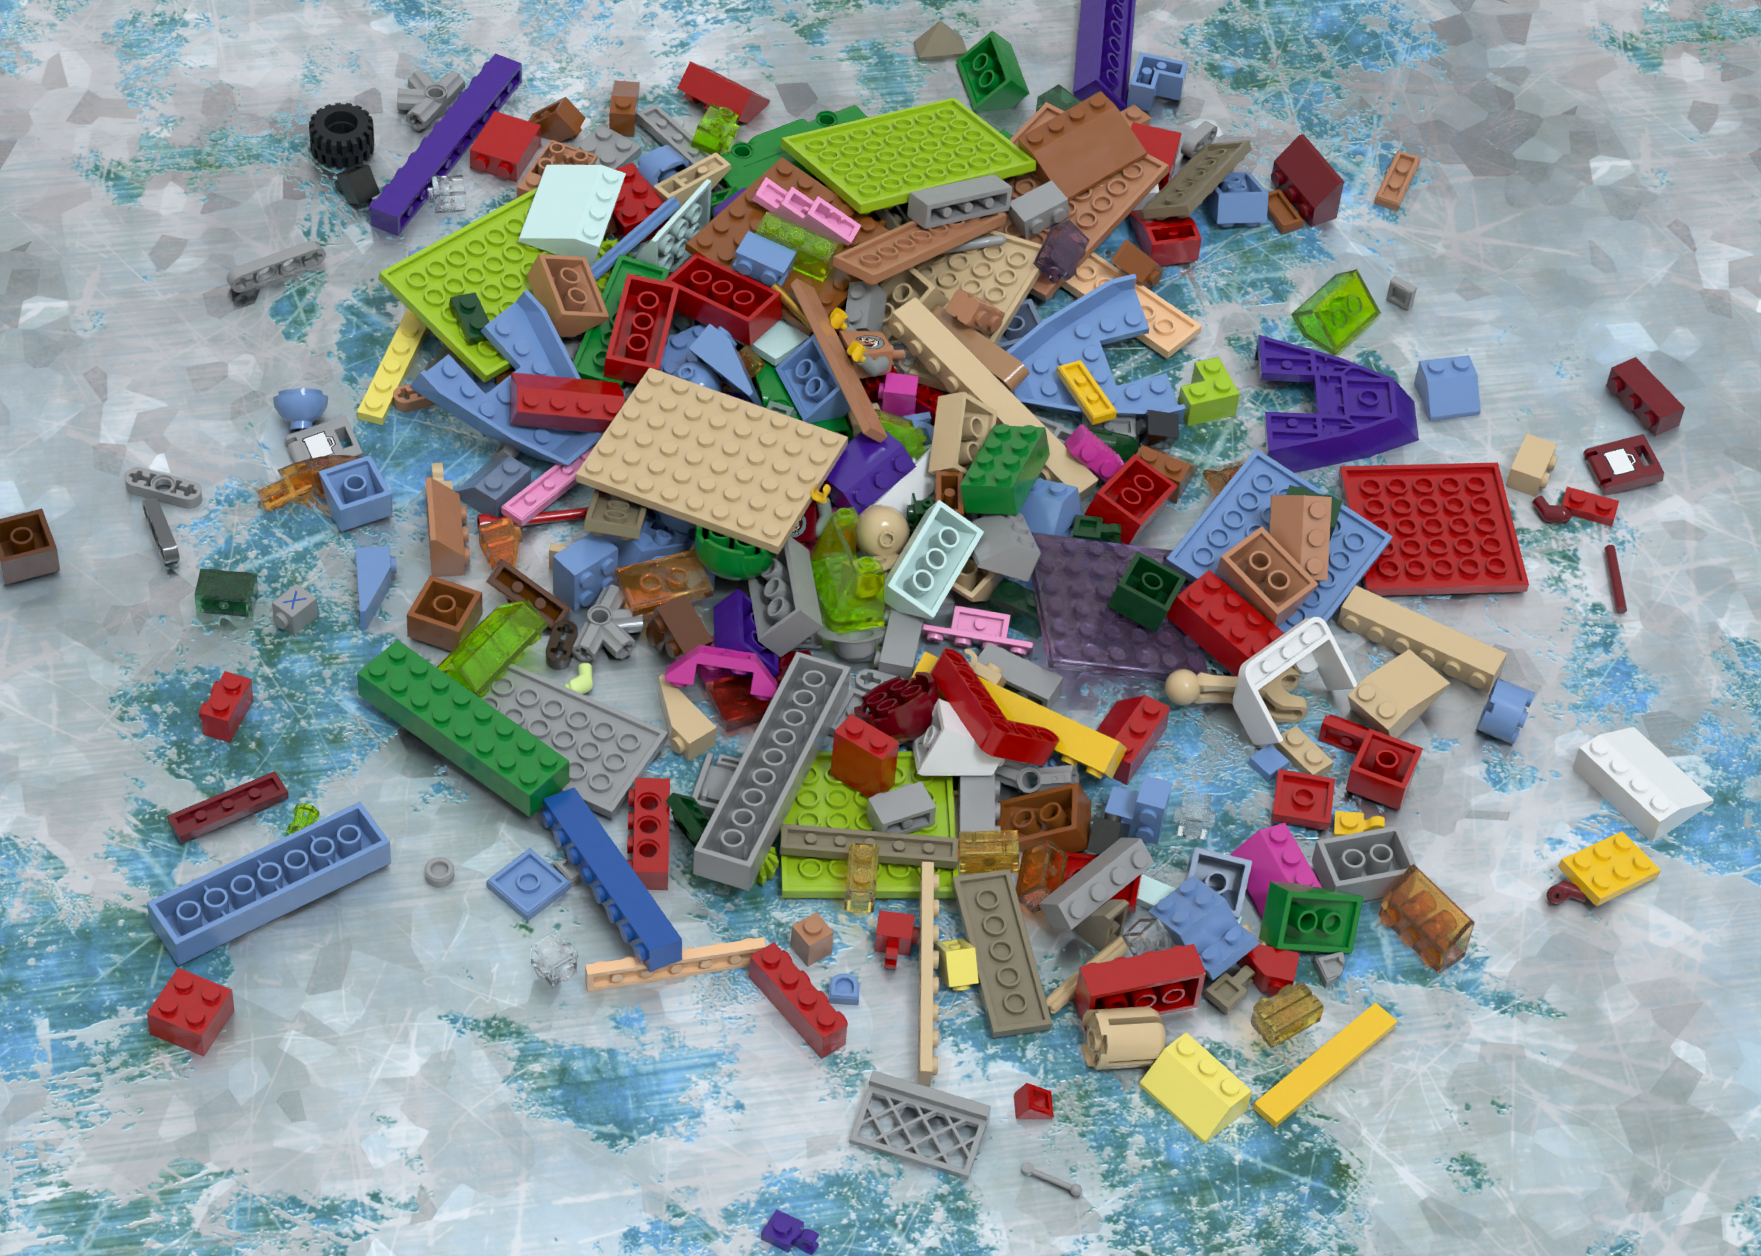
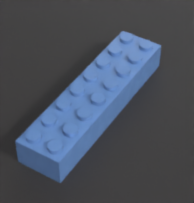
M358 802L147 902L150 925L179 966L391 864L390 841L363 804Z

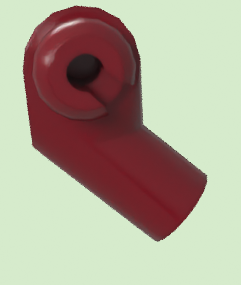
M1543 496L1536 497L1532 502V505L1543 520L1548 523H1567L1572 517L1571 511L1565 506L1549 505Z

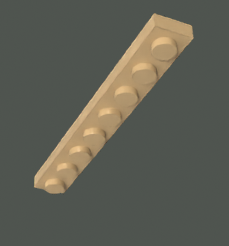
M922 862L919 898L918 1084L930 1087L932 1075H937L938 1057L933 1056V1048L938 1047V1030H933V1021H938L939 1006L938 1003H933V995H938L939 977H933V969H938L939 951H933V943H938L939 925H934V917L939 915V899H934V892L939 891V874H934V862Z

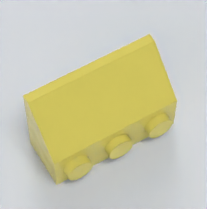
M1187 1032L1163 1050L1139 1083L1142 1089L1204 1145L1247 1111L1252 1092Z

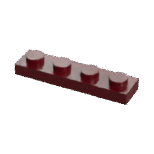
M274 771L167 816L168 824L179 842L184 843L289 799L288 791Z

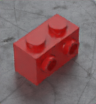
M224 671L220 680L214 682L208 702H203L199 711V718L202 719L203 735L228 743L232 741L253 702L252 679Z

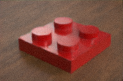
M1278 769L1271 821L1329 830L1335 778Z

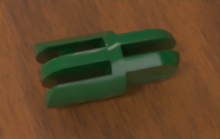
M1095 428L1088 429L1115 451L1116 454H1119L1122 461H1128L1138 452L1137 441L1129 435Z

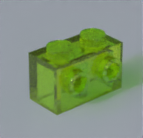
M711 103L697 126L691 147L711 155L715 152L721 155L723 150L728 151L732 140H735L740 125L736 124L739 114L734 113L729 108L719 107Z

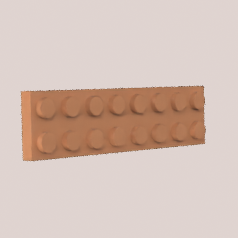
M999 212L924 229L915 221H910L833 256L832 266L842 270L845 274L853 275L863 280L866 284L875 285L1006 224L1007 214Z

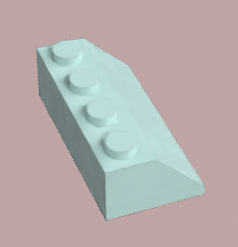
M938 500L926 510L877 592L876 597L898 612L932 620L984 531Z

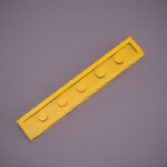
M1375 1002L1254 1103L1253 1110L1276 1128L1396 1028L1398 1021Z

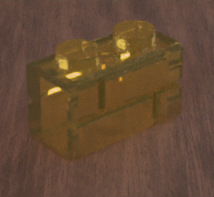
M1018 830L960 831V874H976L1010 869L1011 873H1019Z
M849 844L844 910L847 912L874 913L879 846L876 844Z
M1300 982L1295 986L1288 984L1272 999L1263 998L1258 1001L1253 1007L1250 1022L1258 1034L1262 1035L1263 1040L1268 1046L1274 1048L1321 1020L1324 1007L1304 982Z

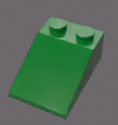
M1270 881L1259 939L1276 949L1352 954L1363 896L1297 883Z

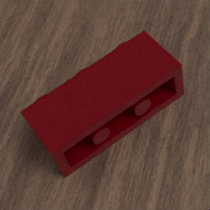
M1637 357L1611 367L1606 386L1654 436L1680 425L1685 407Z

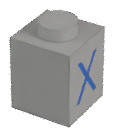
M298 584L292 586L272 602L275 624L281 629H286L292 635L298 633L318 617L317 598Z

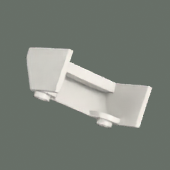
M1310 617L1304 619L1241 665L1233 695V706L1253 745L1273 744L1283 741L1258 690L1292 665L1301 673H1308L1317 669L1328 691L1352 689L1358 685L1327 623L1322 618Z

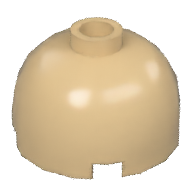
M873 505L866 508L856 520L854 539L857 547L868 557L895 553L900 555L909 541L910 529L906 518L892 506Z

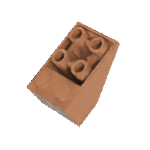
M550 140L517 186V198L538 188L546 165H595L598 155Z

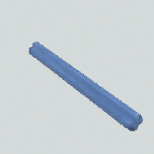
M670 197L590 266L595 281L615 265L619 254L625 256L680 208L681 204L677 201L676 197Z

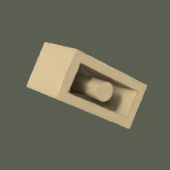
M1527 433L1511 466L1506 487L1536 497L1540 488L1545 489L1551 475L1548 473V470L1553 471L1559 457L1554 454L1557 444Z

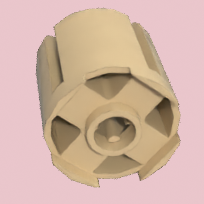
M1149 1006L1087 1010L1084 1014L1082 1026H1087V1044H1082V1051L1088 1067L1094 1066L1095 1070L1151 1067L1165 1049L1166 1033L1163 1021L1158 1011Z

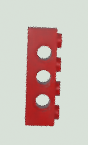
M635 778V789H629L628 807H634V813H628V830H634V836H628L627 854H633V860H627V862L647 890H668L670 806L666 800L670 796V778Z

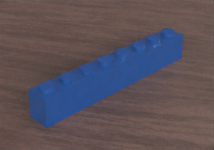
M574 787L543 798V811L540 813L544 827L550 828L556 844L564 848L570 864L578 868L583 883L585 885L589 884L593 890L596 902L603 904L610 922L616 923L619 927L622 939L625 943H630L639 963L643 962L649 972L681 961L682 938Z

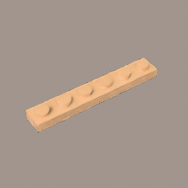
M764 937L756 939L746 938L730 943H715L710 946L697 948L687 947L682 949L681 961L649 972L644 963H639L636 957L633 956L607 962L597 961L593 964L585 965V984L587 992L749 967L750 956L765 948L766 945Z

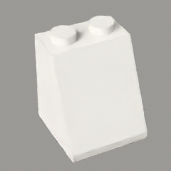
M938 699L934 705L931 726H929L925 734L912 743L917 774L922 776H992L997 767H1001L1005 762L1003 758L993 757L983 752L950 703Z

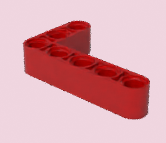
M945 648L930 674L979 748L993 757L1039 766L1045 765L1059 743L1058 736L1044 727L1007 720L964 656L953 649Z

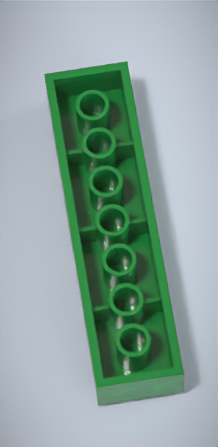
M396 640L357 673L359 696L527 816L531 817L543 806V798L557 794L569 783V760L400 641Z

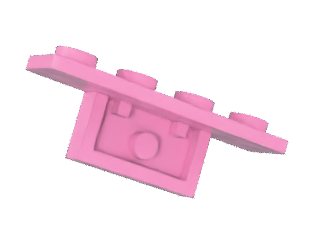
M955 606L951 629L926 624L922 625V636H926V639L931 642L941 643L944 639L954 641V644L960 647H971V644L982 646V649L988 643H991L997 647L1009 650L1010 653L1020 657H1025L1026 653L1032 654L1034 646L1032 642L1007 638L1010 615Z

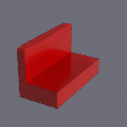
M1333 714L1326 715L1321 725L1318 741L1357 755L1369 728Z

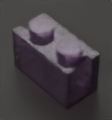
M1070 220L1056 224L1051 227L1033 264L1053 284L1058 283L1060 278L1067 281L1075 275L1076 267L1080 259L1085 255V249L1090 240Z

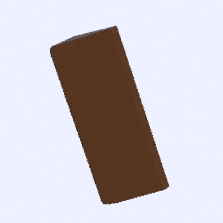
M503 559L498 561L486 583L550 629H553L556 623L562 621L571 609Z

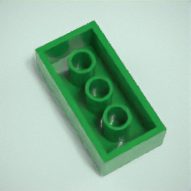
M1007 424L993 426L960 484L965 513L1018 515L1050 456L1045 427H1035L1033 425L1009 426Z

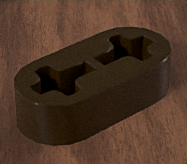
M560 621L552 629L546 647V663L554 670L565 669L572 661L574 655L572 647L578 637V628L571 621ZM564 633H568L566 639L562 640L561 636H563ZM558 651H563V655L556 658Z

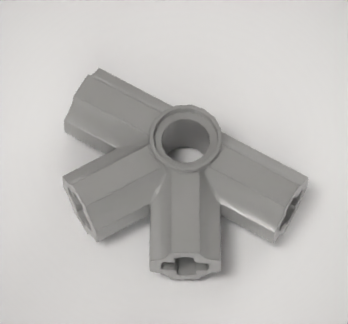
M422 69L415 71L408 78V86L411 89L398 88L397 111H409L406 114V121L411 125L412 129L417 131L425 129L435 118L445 115L447 105L465 88V81L459 73L451 71L435 83L427 72H423Z
M612 584L608 587H603L595 605L588 610L587 620L572 647V653L579 660L587 663L591 660L595 661L602 645L616 659L620 658L621 660L629 656L630 652L635 648L636 641L628 633L643 632L642 610L640 607L621 609L626 601V593L620 587Z

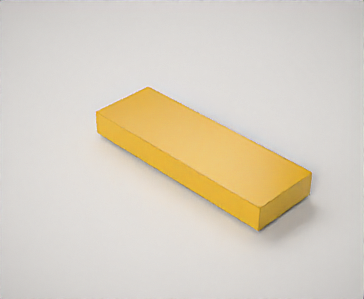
M1081 360L1057 366L1056 374L1092 425L1116 418V409Z

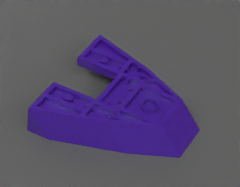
M1258 335L1254 359L1259 360L1260 380L1313 382L1316 414L1265 412L1264 428L1268 457L1293 473L1369 458L1419 440L1415 402L1393 378L1337 356Z

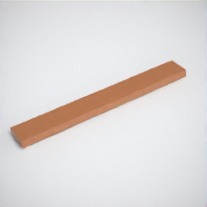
M798 278L791 283V288L862 433L881 443L888 436L835 329L831 325V321L814 287Z

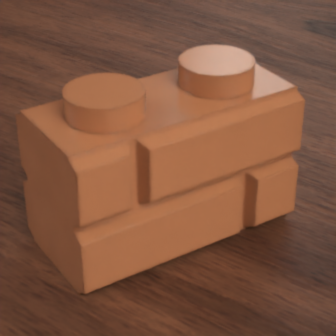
M960 288L956 290L946 306V312L957 318L960 322L988 335L994 334L1000 328L1004 318V312L985 299Z

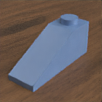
M389 546L355 548L361 630H367L392 585L391 574L397 573L396 557H390Z

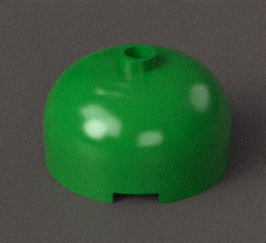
M696 526L694 547L697 558L708 571L721 578L740 581L756 578L771 567L773 558L777 556L773 552L701 526Z

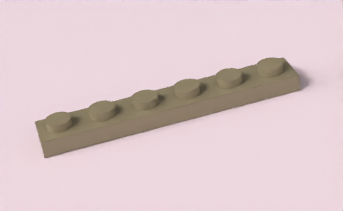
M782 824L780 854L921 866L922 862H934V867L957 869L959 838Z

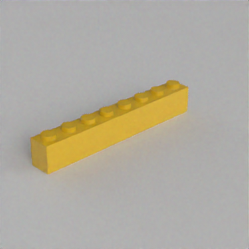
M924 651L911 678L915 677L916 672L930 673L939 658ZM978 676L1007 720L1044 727L1058 736L1059 743L1053 752L1062 756V762L1068 765H1075L1076 767L1078 764L1087 767L1085 772L1098 779H1101L1103 775L1110 779L1113 778L1127 750L1122 743ZM939 689L942 700L948 702V700L945 698V696Z

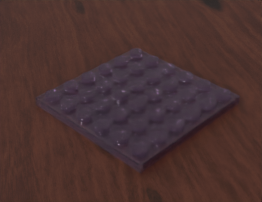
M1031 532L1041 552L1031 578L1048 668L1166 681L1171 673L1180 669L1190 670L1196 675L1201 672L1208 674L1203 648L1166 616L1156 633L1107 607L1118 583L1137 551L1165 565L1166 558L1173 550ZM1187 578L1185 579L1178 595L1187 587H1189Z

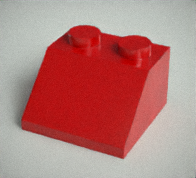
M1369 728L1350 769L1345 790L1400 810L1411 785L1423 748Z

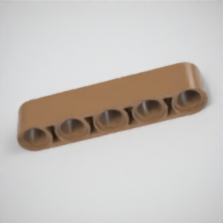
M936 305L930 311L1011 393L1029 375L1028 369L1022 362L972 327L963 324L957 318L947 313L943 307Z

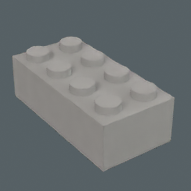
M790 536L776 558H773L771 567L760 576L748 580L758 642L779 657L795 649L797 645L823 627L809 550Z

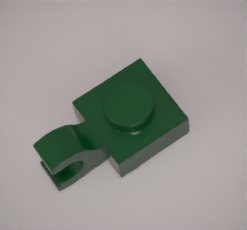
M1076 515L1072 542L1100 545V540L1103 539L1109 545H1120L1122 525L1116 523L1103 524V517Z

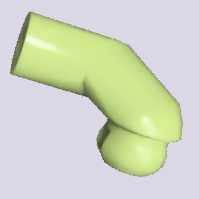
M589 663L580 664L578 666V676L571 679L564 686L581 694L589 692L593 687L592 665Z

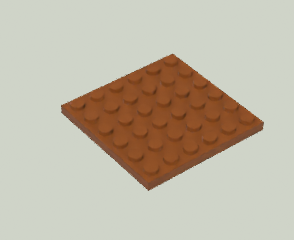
M782 157L686 243L685 250L691 255L698 253L732 269L733 263L737 258L735 257V252L748 231L797 252L794 266L782 288L799 304L791 288V283L798 278L814 287L829 317L835 308L840 309L847 302L849 282L863 281L853 275L845 274L842 270L832 266L833 256L884 234L889 230L866 214H859L837 194ZM767 177L787 192L791 187H794L813 201L819 196L856 221L861 227L852 243L848 246L796 226L773 214L751 199ZM751 278V279H753V280H755V281H757V282H759V283H761V284H764L763 282H760V281H758V280H756V279H754V278ZM782 303V318L810 337L813 332Z

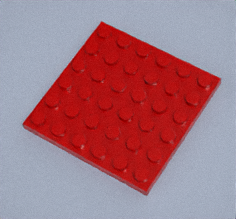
M1498 462L1340 466L1339 478L1346 507L1393 536L1390 544L1362 578L1365 590L1378 596L1527 592L1529 582Z

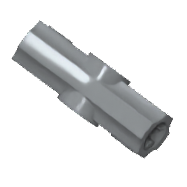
M1005 759L1004 764L995 770V780H1000L1001 783L1018 788L1025 793H1035L1079 783V773L1075 765L1035 768L1018 761ZM1036 774L1038 783L1032 788L1030 779L1032 775Z

